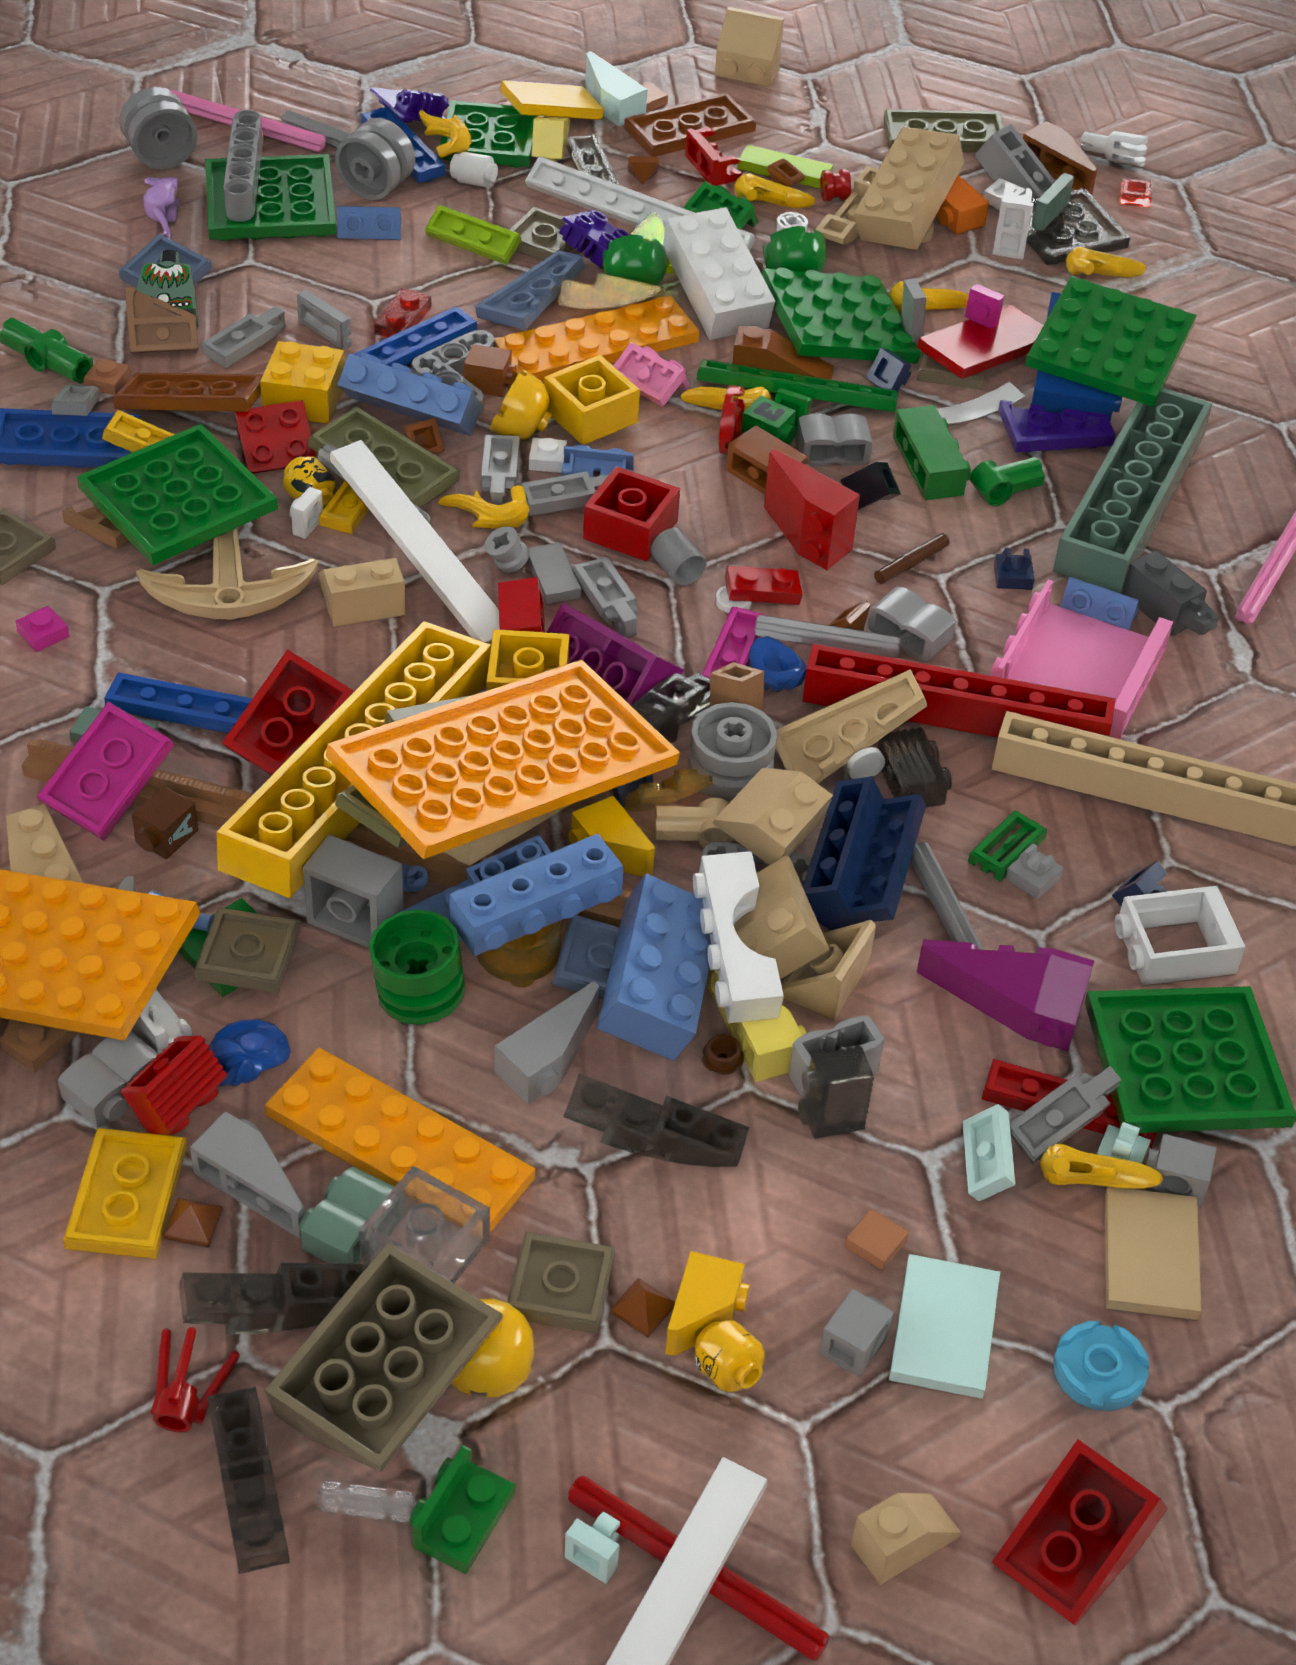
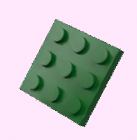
M450 101L446 119L456 115L468 128L471 135V144L467 152L492 156L494 163L500 165H509L514 168L530 167L534 118L538 116L521 115L513 105ZM442 135L440 145L449 142L451 139ZM453 153L443 158H440L439 156V159L449 160L451 162L454 154L460 153Z

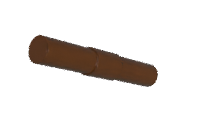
M941 533L875 571L874 577L876 581L883 584L947 547L950 543L948 536Z

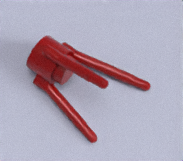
M194 1327L187 1329L175 1377L169 1383L168 1388L171 1331L166 1328L161 1333L156 1393L150 1413L154 1415L153 1421L156 1425L168 1431L187 1432L191 1429L193 1422L203 1424L209 1405L240 1357L237 1351H233L199 1401V1398L196 1396V1387L185 1382L196 1336V1329Z

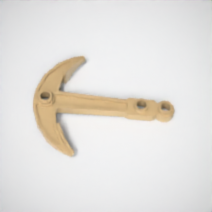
M235 528L213 538V582L210 585L185 584L184 577L180 574H164L144 569L136 571V577L152 597L177 611L210 619L234 620L275 609L299 594L314 576L318 568V560L311 558L295 565L275 568L271 571L272 579L245 582L243 580L238 531Z

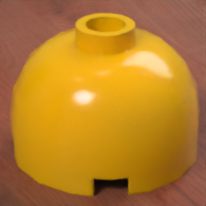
M522 369L506 394L499 410L500 414L496 413L489 430L498 435L520 436V441L530 438L537 429L544 432L553 414L547 411L550 404V395L543 382Z
M495 1298L479 1299L502 1313L503 1319L451 1384L460 1392L471 1395V1391L486 1393V1398L499 1397L516 1390L528 1378L531 1364L534 1360V1336L526 1317L511 1304Z

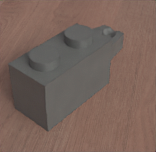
M1155 550L1130 563L1123 595L1138 599L1137 606H1139V610L1155 623L1159 617L1173 621L1171 636H1175L1188 628L1199 635H1204L1217 626L1219 616L1204 602L1207 590Z

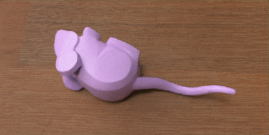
M145 178L144 183L151 186L143 197L145 213L151 220L160 222L164 229L163 235L171 239V232L167 222H175L177 219V207L180 204L179 199L175 198L178 178Z

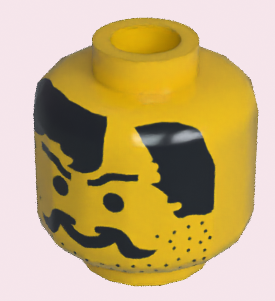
M295 458L284 470L283 488L293 500L299 498L309 487L322 491L323 507L333 497L336 485L335 478L317 458Z

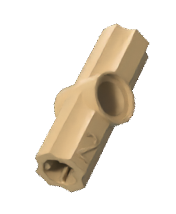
M708 798L702 801L698 807L656 806L655 840L699 841L703 848L709 843L716 841L737 842L713 824L714 819L729 802L722 798Z

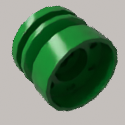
M415 909L399 912L385 919L374 930L369 943V950L379 1005L387 1015L402 1023L422 1025L437 1022L452 1014L462 1002L466 989L457 929L446 917L436 912Z

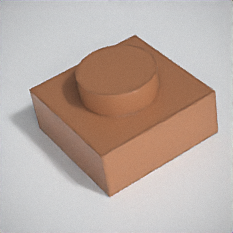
M98 358L83 377L84 385L97 386L102 393L116 395L131 377L130 366Z

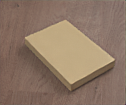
M1107 1187L1105 1192L1106 1309L1199 1320L1202 1306L1197 1197Z

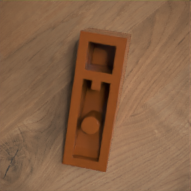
M1045 121L1023 134V140L1054 179L1057 180L1064 173L1074 176L1072 189L1087 197L1092 196L1097 168L1070 133Z
M739 325L732 364L832 380L833 365L819 357L798 355L792 342L773 330L762 329L757 326L747 327Z

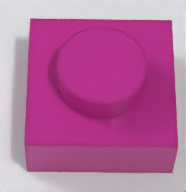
M978 284L970 288L964 317L993 329L999 324L1005 295Z
M49 606L15 620L17 632L36 652L70 637L68 625Z

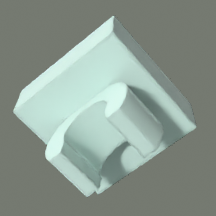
M1125 1122L1122 1123L1121 1128L1108 1125L1097 1154L1142 1164L1151 1140L1138 1136L1140 1128Z
M604 1511L599 1515L592 1527L577 1518L565 1534L564 1558L607 1584L618 1568L619 1544L616 1542L619 1534L615 1531L620 1526V1521Z

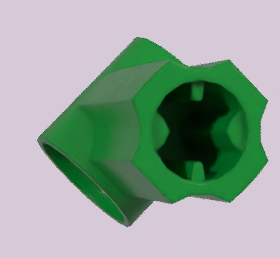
M1037 457L1002 466H997L993 461H984L973 469L970 482L990 506H999L1008 501L1013 493L1042 486L1045 475L1042 463Z

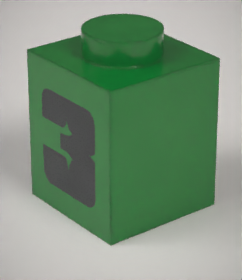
M760 396L743 412L741 435L754 426H758L790 445L797 432V427L794 426L796 411Z

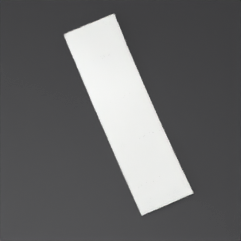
M1009 381L996 390L976 399L937 409L941 417L946 419L947 424L960 423L998 411L1000 400L1012 401L1013 404L1025 397V395Z

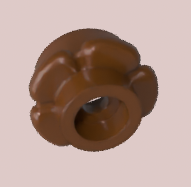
M720 1034L713 1036L702 1051L704 1054L702 1057L704 1066L708 1070L721 1075L734 1073L737 1066H741L744 1062V1053L741 1050L740 1043L730 1035Z

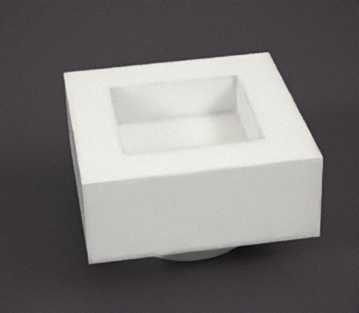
M1001 178L989 186L983 195L985 200L988 199L989 205L994 206L997 210H1000L1005 183H1010ZM1014 184L1015 194L1024 195L1026 189Z
M532 438L529 470L562 473V465L565 463L564 446H567V440Z
M309 487L291 504L289 515L292 518L293 535L306 539L319 524V515L323 511L322 491Z

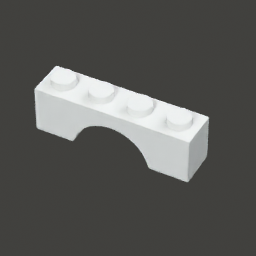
M752 851L702 856L699 873L693 874V889L696 899L702 898L704 909L700 910L703 934H709L712 945H708L707 952L710 970H717L719 981L715 983L718 1007H725L728 1023L779 1018L784 995L776 959L760 955L749 949L739 939L734 928L736 921L748 912L755 910L759 882Z

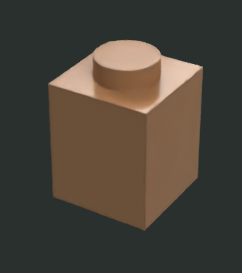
M733 662L710 673V707L715 704L734 702L748 704L763 711L764 671Z

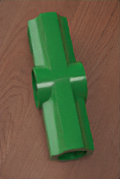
M11 317L4 322L3 328L0 331V343L23 354L27 363L36 371L42 372L49 368L81 384L84 382L83 377L93 366V359L68 346L64 336L57 330L50 329L43 333Z

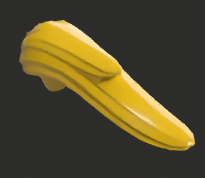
M422 109L419 110L421 121L427 127L425 130L426 136L443 135L451 139L449 142L436 147L440 158L453 153L461 154L468 151L471 144V135L468 128L456 115H453L450 119H444L428 115Z
M751 173L741 175L734 184L736 197L739 199L744 197L749 201H764L790 208H808L816 202L813 196L803 191L763 179Z
M1084 247L1074 248L1065 259L1068 273H1071L1072 276L1096 273L1129 278L1140 276L1147 269L1146 265L1139 261Z
M904 281L894 284L889 292L890 298L899 311H902ZM921 288L926 296L925 310L967 307L969 295L964 292L951 289Z
M697 387L683 392L680 398L686 403L722 410L727 389ZM764 387L745 390L744 396H739V399H744V411L760 396L772 400L769 391Z
M519 485L511 488L512 501L503 505L486 502L477 490L474 495L450 494L440 498L438 504L441 506L459 508L475 515L478 519L472 524L475 528L498 529L504 526L518 528L527 521L530 510L526 501L525 489Z
M1064 1144L1049 1146L1040 1160L1041 1171L1045 1180L1053 1185L1089 1184L1141 1189L1160 1185L1163 1181L1160 1172L1144 1164L1088 1153Z

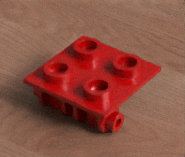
M303 400L250 408L248 412L234 411L238 425L236 427L237 437L242 443L247 469L252 474L285 469L292 460L298 457L316 458L315 451L308 447L311 432Z

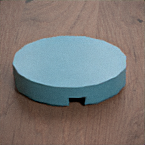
M1087 1321L1071 1327L1061 1336L1053 1358L1054 1375L1062 1390L1076 1403L1093 1410L1115 1411L1130 1406L1142 1395L1148 1378L1149 1360L1141 1342L1125 1328L1113 1324V1327L1101 1325V1321Z

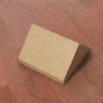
M868 920L824 932L823 935L830 950L784 978L781 983L783 998L835 1020L870 964L876 929L873 921Z

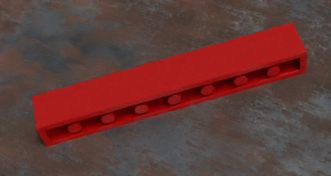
M819 644L812 645L806 668L802 702L821 706H830L911 669L928 706L907 721L998 738L1006 711L1108 737L1113 722L1116 698Z

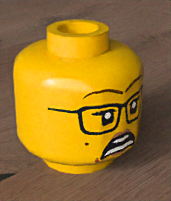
M734 1320L713 1322L700 1332L695 1341L694 1362L698 1370L718 1389L726 1393L736 1392L752 1387L760 1379L763 1372L762 1366L764 1364L765 1350L761 1342L741 1324Z

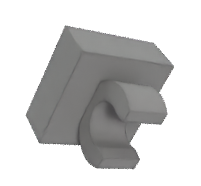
M1033 843L1007 868L1005 879L1038 900L1061 879L1064 868L1055 862V858L1051 854L1046 857L1037 851V845Z

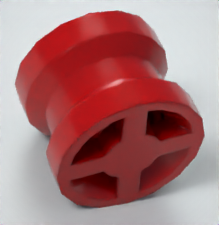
M841 169L838 173H832L830 170L822 171L820 191L823 201H831L833 198L847 200L851 195V177L848 169Z

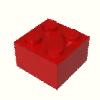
M616 466L584 505L583 539L647 562L652 556L651 546L655 538L663 531L673 528L678 522L680 488Z

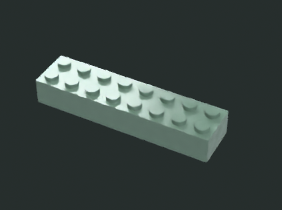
M1165 388L1162 389L1154 407L1140 402L1136 403L1060 537L1053 572L1120 594L1122 593L1130 563L1141 557L1205 435L1212 403Z

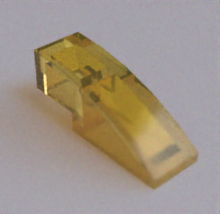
M597 273L595 285L563 279L558 305L588 309L626 306L663 294L664 287Z

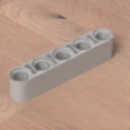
M241 110L234 114L224 179L226 216L230 220L239 222L249 220L255 214L263 140L261 116L254 110Z

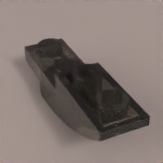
M675 672L635 702L632 708L668 742L673 743L677 740L679 726L697 717L701 711L710 707V679L699 673L686 678Z
M580 1073L575 1081L563 1115L564 1118L603 1132L600 1143L638 1155L695 1166L737 1167L749 1131L748 1126L666 1095L661 1105Z
M280 1263L276 1274L183 1272L179 1281L183 1324H225L226 1335L272 1333L318 1326L369 1264Z
M256 1386L208 1396L209 1412L238 1573L242 1574L290 1563Z

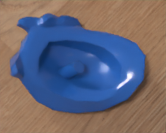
M769 636L755 639L750 648V667L764 671V689L766 691L770 688L772 691L780 692L783 688L792 690L803 684L807 664L791 648Z
M260 1019L240 1020L226 1025L215 1034L209 1045V1049L214 1052V1057L223 1066V1071L228 1073L227 1078L219 1086L228 1084L238 1086L241 1083H250L257 1079L261 1071L274 1068L287 1061L291 1052L286 1035L275 1024Z

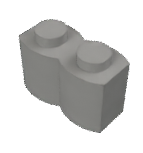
M809 414L798 419L796 440L799 451L808 456L809 466H827L835 462L844 466L863 465L870 461L873 443L866 417L858 414H841L832 418L824 414Z
M895 587L871 608L867 627L874 633L898 636L901 639L900 648L906 654L917 660L928 662L952 640L956 619L943 608L934 604H926L913 591L903 587Z
M869 1016L846 1019L838 1023L832 1030H816L806 1033L793 1043L789 1078L804 1099H815L829 1095L840 1085H854L865 1082L879 1071L885 1038Z
M131 1031L125 1041L106 1037L92 1053L75 1061L59 1077L58 1084L61 1097L97 1128L107 1124L109 1121H116L126 1112L129 1105L121 1094V1089L127 1087V1083L133 1081V1078L138 1076L139 1072L144 1070L145 1066L149 1065L158 1053Z

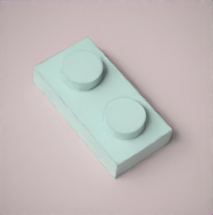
M997 1104L962 1121L968 1194L981 1201L1016 1185L1009 1112Z

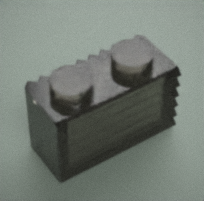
M921 726L917 729L912 727L909 731L907 729H904L902 732L897 730L893 733L891 731L878 741L877 749L881 751L885 758V765L881 773H883L884 779H886V784H888L893 798L921 794L926 807L945 804L947 791L952 788L951 773L947 767H941L938 761V746L934 740H928Z
M857 1044L854 1048L848 1046L846 1050L839 1047L837 1051L831 1049L829 1053L822 1051L820 1054L814 1052L811 1056L809 1071L802 1073L805 1098L798 1100V1112L802 1124H809L813 1138L865 1129L874 1076L861 1046Z

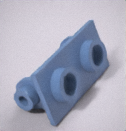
M337 206L338 238L401 240V207Z
M586 445L564 446L565 463L562 465V476L588 471L589 476H593L594 471L600 472V476L609 475L616 466L634 471V453L618 448L600 450L592 449Z
M1069 577L1060 607L1130 630L1132 620H1135L1139 611V606H1137L1139 600Z

